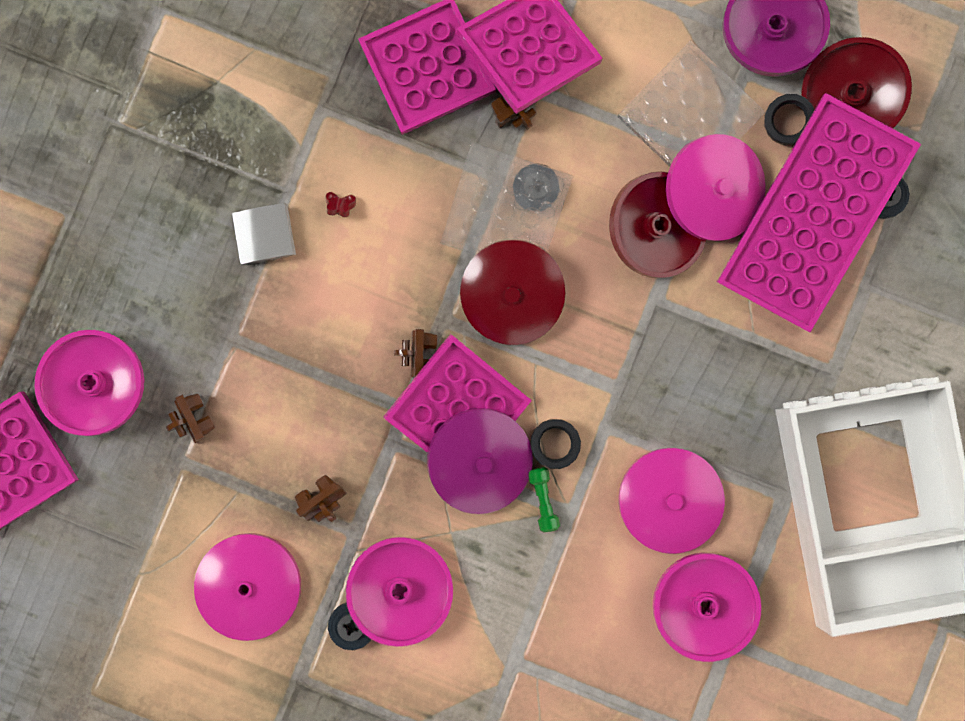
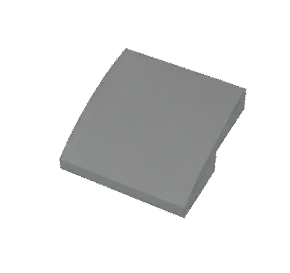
M275 204L232 213L241 265L265 260H277L296 255L288 204Z

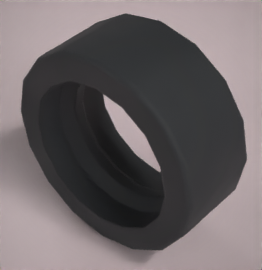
M785 94L777 97L769 104L765 113L764 126L768 136L773 141L781 145H794L803 129L794 135L780 133L774 125L776 111L787 104L799 106L804 111L806 117L804 129L814 112V108L801 95Z
M550 419L544 421L535 428L531 436L530 444L533 456L541 465L550 469H561L569 466L577 459L581 450V439L578 431L572 424L564 420ZM552 428L565 431L571 440V448L568 454L560 459L546 457L540 448L542 435Z

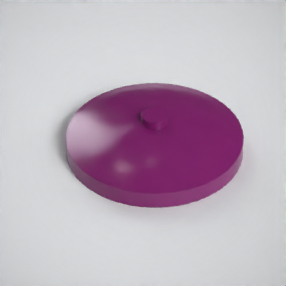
M729 0L723 17V37L731 55L746 69L770 77L791 75L810 65L820 54L830 31V13L825 0Z
M489 408L468 409L450 417L436 431L427 454L428 475L436 492L453 508L470 514L491 513L512 503L527 485L529 472L532 470L533 465L531 444L521 426L508 415Z

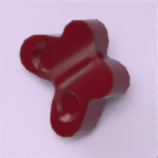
M328 192L326 194L327 214L330 216L338 214L341 217H348L350 210L356 205V197L348 195L344 198H339L335 193Z

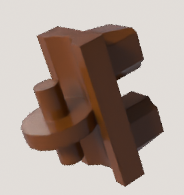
M499 97L491 103V108L496 116L495 123L499 128H502L515 117L518 118L511 122L515 129L521 125L526 129L532 127L530 118L536 115L533 108L524 112L529 108L527 107L516 114L503 97Z
M415 329L412 331V350H410V340H402V350H394V356H402L401 366H409V356H411V377L415 378L430 360L423 359V349H436L437 335L424 333V329Z
M182 394L176 397L174 403L182 418L179 419L176 411L169 413L168 415L172 423L166 426L167 431L176 430L181 438L187 435L183 427L186 425L194 443L202 441L204 436L215 427L209 415L196 421L192 412L204 407L199 394L190 395L185 398Z
M324 475L315 483L320 490L319 494L313 497L310 491L306 489L295 496L299 507L296 509V512L307 521L314 517L318 522L324 518H327L330 522L336 520L334 511L340 508L337 501L347 494L343 487L334 482L329 476Z

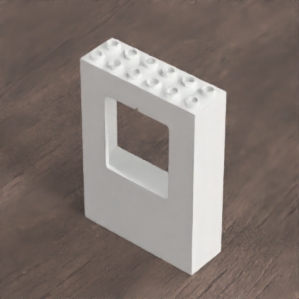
M939 377L911 380V382L887 384L883 387L860 389V393L859 391L834 394L835 399H833V396L813 397L808 399V404L806 400L783 403V408L775 409L816 627L834 637L965 613V457L950 381L939 382ZM900 420L919 515L908 519L834 531L816 436L820 433L857 427L856 422H859V426Z

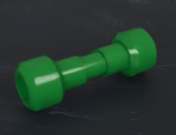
M546 467L532 469L529 472V482L534 485L536 496L539 499L541 517L538 519V525L543 533L558 530L560 527L559 517L553 513L552 504L548 496L547 482L550 480V475Z

